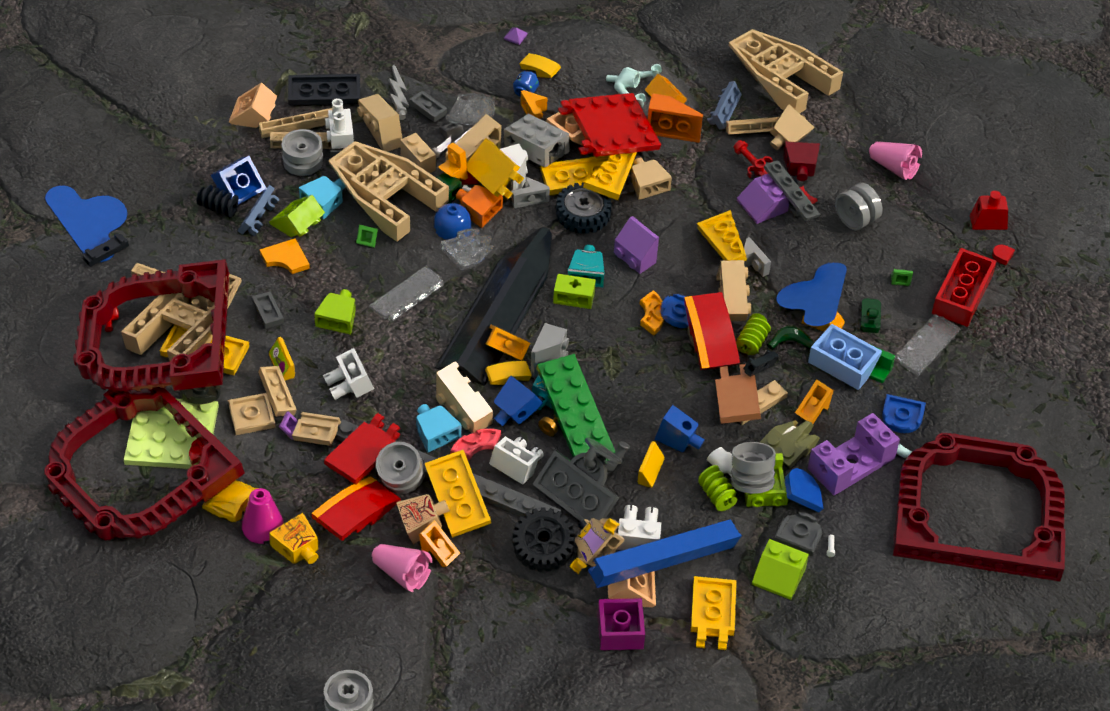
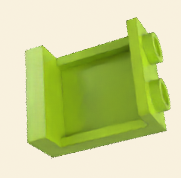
M777 453L775 456V482L773 488L763 493H744L746 507L787 505L788 498L782 469L784 460L782 453Z

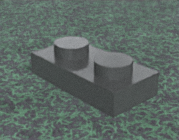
M424 91L409 99L411 106L433 122L447 114V108Z
M271 291L252 296V302L265 329L284 324V318Z

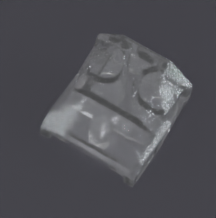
M458 94L457 101L449 115L446 116L447 121L452 123L475 125L486 114L493 118L495 102L492 97H486L485 94Z

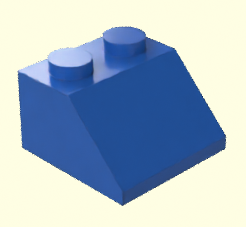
M250 156L242 157L211 174L212 179L219 188V192L225 190L226 194L228 192L232 193V197L238 195V205L266 189Z

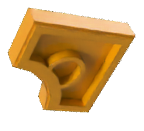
M296 239L260 249V255L267 267L280 266L289 270L291 274L310 269V264Z

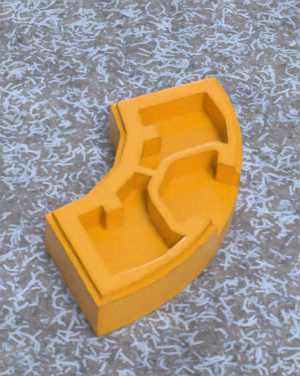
M654 290L640 300V305L645 311V316L640 320V325L652 335L657 334L664 323L660 313L662 299Z

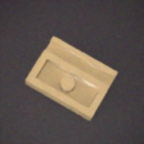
M302 412V417L298 420L293 431V439L331 446L338 431L337 427L341 424L340 418Z

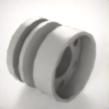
M745 442L735 446L732 450V486L736 490L751 494L763 493L772 489L775 482V450L771 446L759 442Z

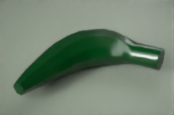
M787 326L779 329L767 346L773 350L782 341L791 340L811 349L815 342L801 329Z

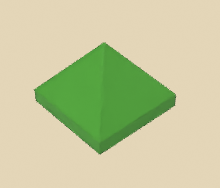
M359 225L356 243L375 247L378 229Z

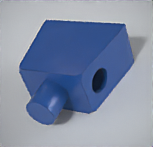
M510 376L494 400V404L501 411L493 419L502 427L510 418L517 424H521L541 407L543 402L513 376Z
M674 405L670 407L664 416L655 437L656 441L680 452H684L688 445L699 450L705 439L695 434L699 426L698 423Z

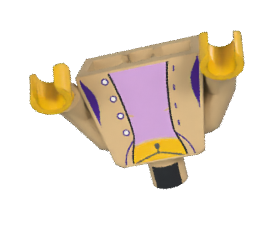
M592 518L590 521L587 519L582 520L578 525L581 532L575 538V543L578 547V558L571 563L570 568L579 574L581 569L587 567V564L593 567L596 566L595 558L614 553L625 540L615 532L620 524L611 518H602L601 520Z

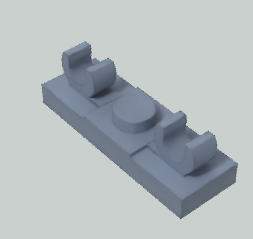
M735 81L729 82L728 86L721 90L723 94L718 96L720 100L715 111L710 112L711 118H707L710 125L716 124L719 130L725 129L726 121H729L742 95Z
M271 185L261 193L237 230L242 235L248 229V232L255 236L259 232L257 229L263 226L262 222L255 220L256 217L259 219L266 211L264 206L271 211L275 207L271 202L276 204L279 201L277 196L271 195L275 189Z

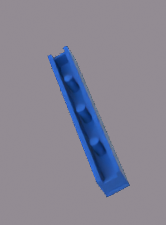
M730 519L595 558L596 566L589 568L588 571L596 587L599 588L734 548L742 535L739 534Z

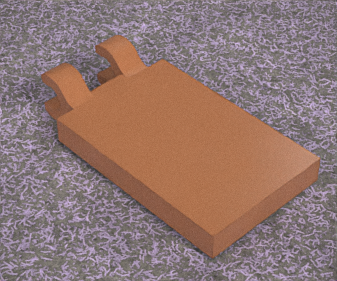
M739 364L740 375L729 376L728 366L720 367L721 379H716L715 382L721 424L761 419L755 375L750 377L745 373L743 368L746 364Z

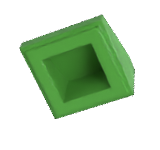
M894 269L891 273V284L910 286L913 271Z

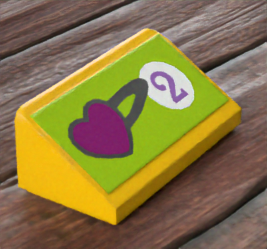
M278 337L269 351V356L273 365L280 367L286 381L294 378L295 368L283 338Z

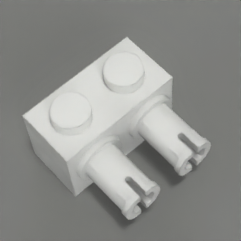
M334 99L332 101V110H328V118H325L326 129H330V131H327V142H331L332 149L346 148L354 142L350 109H343V101L341 99Z
M354 348L337 356L336 358L340 364L338 365L339 367L323 375L328 386L345 378L344 382L330 388L335 400L350 392L354 393L356 398L374 389Z
M505 436L494 446L489 464L519 483L524 484L533 476L537 462L543 457V451L541 449L538 450L537 447L529 451L525 449L527 443L524 439L521 440V437H517L512 441Z
M630 505L624 507V519H619L618 534L625 540L617 550H626L660 540L661 522H657V508L653 507V513H651V507H647L645 509V521L636 520L638 511L636 506L632 505V511H630Z

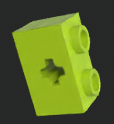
M558 274L554 288L553 303L591 309L596 279Z

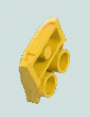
M235 480L209 501L204 502L202 508L219 518H227L228 521L237 522L242 518V512L246 510L250 493L258 488Z

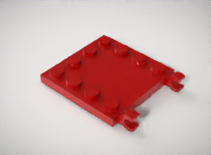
M634 93L575 98L560 102L562 108H558L560 115L572 113L586 139L581 141L583 147L578 148L582 155L593 153L595 157L653 151L659 150L661 147V143Z

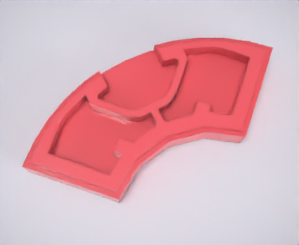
M480 429L476 430L475 433L467 436L464 435L453 445L450 454L464 450L467 460H470L475 453L481 450H493L500 439L501 430Z

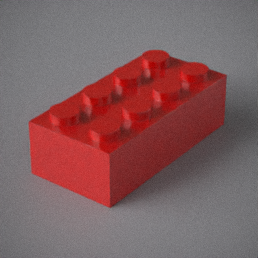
M960 248L935 298L932 314L968 327L992 279L997 261Z

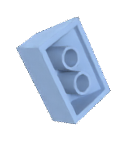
M831 324L812 345L808 363L859 390L871 375L882 351Z

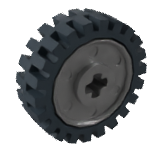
M583 182L581 186H579V183H574V187L569 185L567 189H562V192L558 194L556 202L557 220H559L561 225L564 224V228L568 229L570 227L572 232L577 230V233L582 234V231H585V234H588L590 230L593 233L597 232V228L601 230L610 220L611 199L605 195L583 188Z

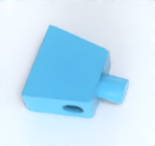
M322 176L299 187V196L303 198L313 195L325 213L321 218L325 219L342 203V190L346 186L340 178L332 182L326 176Z
M423 404L417 409L419 415L416 417V428L427 452H431L461 438V423L443 406L430 409L427 404Z

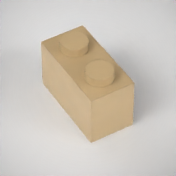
M417 133L400 140L402 157L411 160L428 173L436 170V154Z

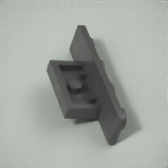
M778 160L765 164L764 169L788 198V208L795 217L801 215L807 221L820 216V213Z

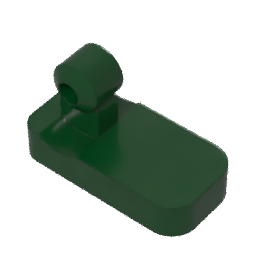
M865 298L861 304L860 330L862 332L879 333L881 327V302L877 299Z

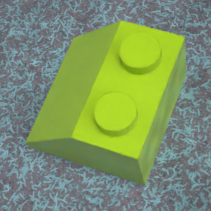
M309 195L291 202L272 218L269 223L289 237L296 235L301 237L309 231L307 228L310 225L314 226L321 221L320 217L325 212L314 196Z
M769 539L761 555L752 585L791 600L805 572L809 554Z

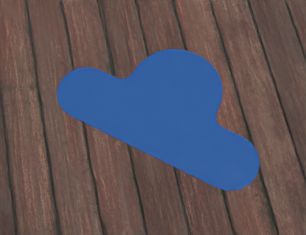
M56 186L46 193L45 199L47 204L83 254L86 249L91 250L110 240L109 233L120 227L127 218L125 205L120 200L111 196H96L84 200L78 196L74 189L68 186ZM112 255V256H110V257L104 259V260L101 261V262H104V261L109 260V259L112 258L114 255Z
M827 263L820 266L816 270L814 279L793 283L783 288L777 295L778 304L788 309L805 310L804 322L807 325L822 326L832 322L836 317L847 271L846 266L841 263Z

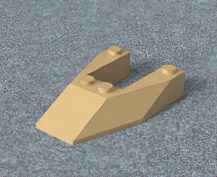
M753 29L729 42L730 48L750 74L782 110H785L788 105L793 107L799 114L806 110L809 93L786 79L793 74L828 96L840 89L843 71L802 46Z
M354 141L329 160V164L358 204L378 227L395 241H399L410 232V216L387 201L398 190L402 188L434 211H438L439 208L449 202V186L407 158Z
M231 274L229 276L228 307L242 282L241 278ZM182 293L159 295L121 331L126 349L142 355L173 324L188 329V331L167 350L170 362L178 354L189 355L203 344L210 343L212 340L210 324L213 323L211 310L214 309L215 302H211L200 295L194 298H186Z

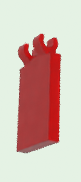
M377 413L372 418L370 424L363 422L324 459V464L357 485L376 466V458L379 452L386 445L396 442L394 440L400 436V433L397 432L400 427L393 423L389 426L387 432L383 431L382 428L385 424L381 421L384 419V416Z

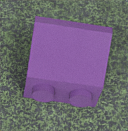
M768 173L755 178L737 197L738 203L756 224L788 212V198Z
M632 216L615 239L614 253L618 258L625 261L630 268L641 274L656 263L659 237Z

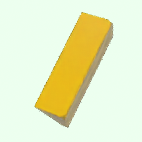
M654 441L651 442L641 464L637 481L638 484L650 488L653 487L664 462V455Z

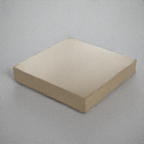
M267 393L228 400L236 435L276 428Z

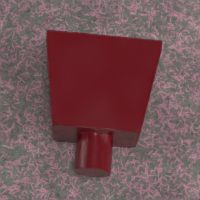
M785 141L783 157L787 172L790 175L797 176L799 181H806L808 176H814L820 143Z

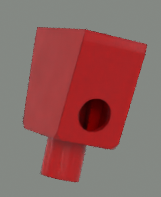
M992 191L990 196H980L970 214L972 230L1008 229L1006 197L1001 196L999 191Z

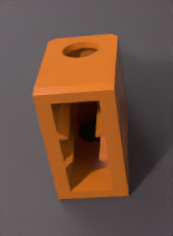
M475 185L469 192L459 189L456 194V199L460 200L461 205L469 212L471 221L481 228L503 207V196L501 194L497 197L487 188Z

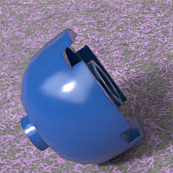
M448 203L439 208L434 217V228L437 235L447 240H455V238L460 236L461 239L466 237L471 230V217L467 209L456 203Z

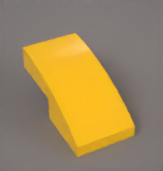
M530 53L519 63L521 69L536 71L537 77L552 78L561 69L560 65L556 62Z
M526 361L503 362L488 366L485 369L491 385H505L510 376L519 381H529L532 376Z

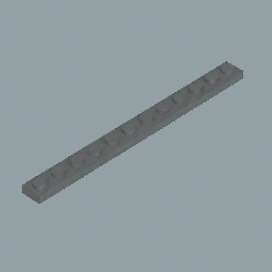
M342 419L341 424L337 427L338 431L334 439L343 442L359 426ZM418 451L423 464L438 459ZM425 467V477L429 478ZM473 473L484 502L520 517H524L528 511L532 513V509L535 508L540 511L541 507H546V511L552 508L555 513L557 511L561 512V509Z

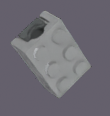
M531 114L525 115L504 129L505 147L520 144L522 149L526 150L528 159L543 167L549 166V164L570 152L569 133Z

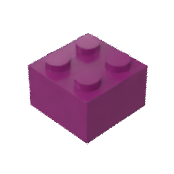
M642 598L599 599L597 614L600 650L644 649L645 627Z

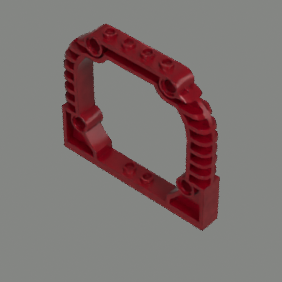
M226 259L179 265L178 271L168 269L165 273L156 271L155 274L144 272V275L138 276L137 273L132 274L130 278L123 276L116 283L114 281L110 282L108 288L103 292L100 289L95 295L87 297L83 301L82 312H79L80 325L77 326L78 339L75 340L77 351L73 355L74 364L78 366L81 377L91 379L101 389L112 390L113 393H118V391L129 393L130 390L140 392L144 388L154 390V387L165 389L169 385L173 386L174 391L223 385L230 276ZM182 293L186 298H194L200 295L211 302H215V307L211 310L213 323L210 324L212 343L203 344L189 355L178 354L171 359V362L133 367H112L105 364L99 350L102 325L110 321L114 308L122 303L141 297Z
M154 387V390L144 388L140 392L130 390L129 393H124V391L113 393L112 390H108L103 394V401L97 402L93 408L87 409L82 416L76 417L75 421L70 424L68 423L61 432L57 433V437L50 446L49 464L44 470L49 483L47 487L53 495L58 494L62 504L66 508L70 507L72 509L71 511L77 520L82 519L86 529L90 533L94 532L102 540H111L115 536L125 539V537L140 539L142 536H152L157 531L167 528V525L175 522L179 516L187 513V510L195 507L199 501L203 500L206 503L245 474L241 461L166 389H161L160 387ZM162 407H165L173 415L177 424L185 426L187 433L191 437L195 436L204 445L199 464L193 465L188 469V479L153 506L140 513L122 515L111 506L99 507L76 483V476L70 464L73 453L82 444L119 418L130 420L136 416L137 412L158 411Z
M940 433L936 436L935 441L925 443L921 448L912 451L903 463L900 474L893 556L1060 582L1065 567L1066 529H1064L1065 492L1063 483L1058 478L1055 470L1049 468L1047 462L1038 457L1036 450L1029 445ZM956 460L1006 467L1015 476L1031 479L1040 491L1042 500L1041 526L1034 530L1030 546L1022 550L1021 556L938 543L939 536L927 525L930 517L928 511L920 507L922 474L933 464L948 466Z

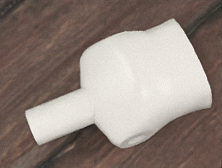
M722 447L714 450L708 456L707 461L712 466L718 465L723 474L728 473L732 477V454L725 451Z

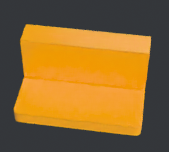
M657 74L645 88V91L650 96L654 93L671 96L683 104L687 101V98L666 77Z
M491 324L492 332L486 344L522 361L530 343Z

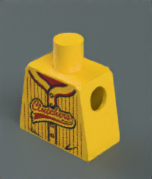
M303 513L269 533L270 545L290 562L297 563L305 559L308 564H312L318 559V554L316 553L318 550V538Z

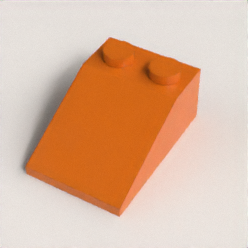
M652 93L648 109V121L656 136L700 143L703 114L671 96Z

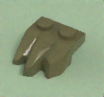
M795 420L775 426L760 443L771 446L776 454L782 453L783 464L791 469L802 456L806 457L811 452V449L816 446L820 438L815 434L809 435L814 426L812 422L806 420L798 426V422Z

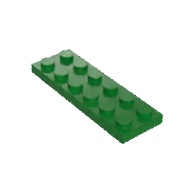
M575 354L537 364V371L573 458L581 453H587L590 447L585 442L586 437L594 439L612 453H615Z

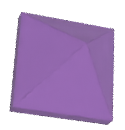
M512 27L504 37V40L520 45L528 33Z
M287 411L279 425V428L291 440H293L292 434L298 420Z

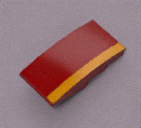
M722 292L684 297L690 336L693 337L700 370L739 365L740 360L735 336Z
M370 476L361 480L357 485L353 484L326 501L312 512V519L343 541L352 532L358 533L366 525H374L397 505L401 498Z

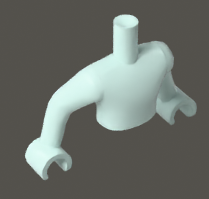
M660 64L653 65L651 71H637L626 67L619 76L607 75L606 81L615 82V90L619 94H626L629 92L625 88H636L640 79L655 77L662 72ZM640 93L635 97L640 106L643 107L646 97L643 93Z

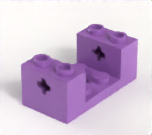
M872 413L858 421L855 436L835 448L826 440L812 448L807 469L835 496L894 460L900 439ZM848 459H853L857 463H850Z

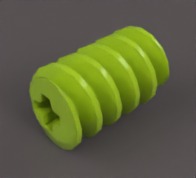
M755 313L749 317L736 341L739 352L748 355H756L762 343H764L765 338L771 331V327L763 315Z
M718 465L708 467L699 475L698 483L703 487V490L707 493V496L718 511H726L737 503L736 491L732 489V485L728 483V479L724 477Z

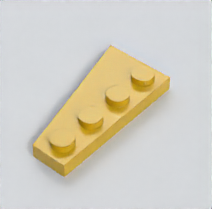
M637 152L610 155L608 160L603 162L600 168L592 174L591 178L584 182L583 188L618 200Z
M731 210L697 223L698 230L724 261H747Z

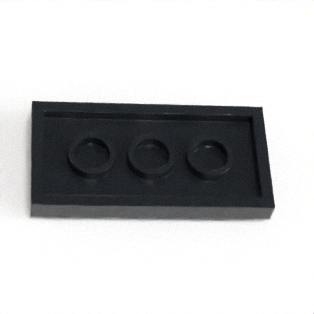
M360 74L288 75V105L332 104L334 99H341L343 104H359L358 100L361 99Z

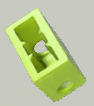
M343 289L340 294L329 293L315 312V327L351 335L356 312L355 299L351 297V292Z

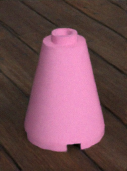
M875 142L870 146L869 154L871 159L900 178L907 180L912 179L919 169L920 164L917 162L918 157L922 158V149L916 144Z
M380 544L372 552L373 563L410 592H414L413 589L415 588L419 590L430 575L431 569L428 566L429 562L432 563V557L424 550Z

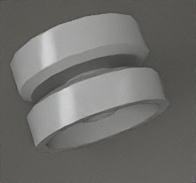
M307 129L293 130L285 135L281 143L284 168L289 173L297 176H307L317 172L323 164L321 137L316 132Z
M863 182L857 183L849 190L840 193L835 200V207L839 218L848 228L854 231L864 228L882 215V203L878 194L871 186Z
M393 442L386 445L376 458V469L380 479L394 493L407 494L414 491L421 485L425 477V466L418 451L406 442Z
M355 670L339 671L330 676L325 683L323 691L325 711H373L372 684L367 676Z

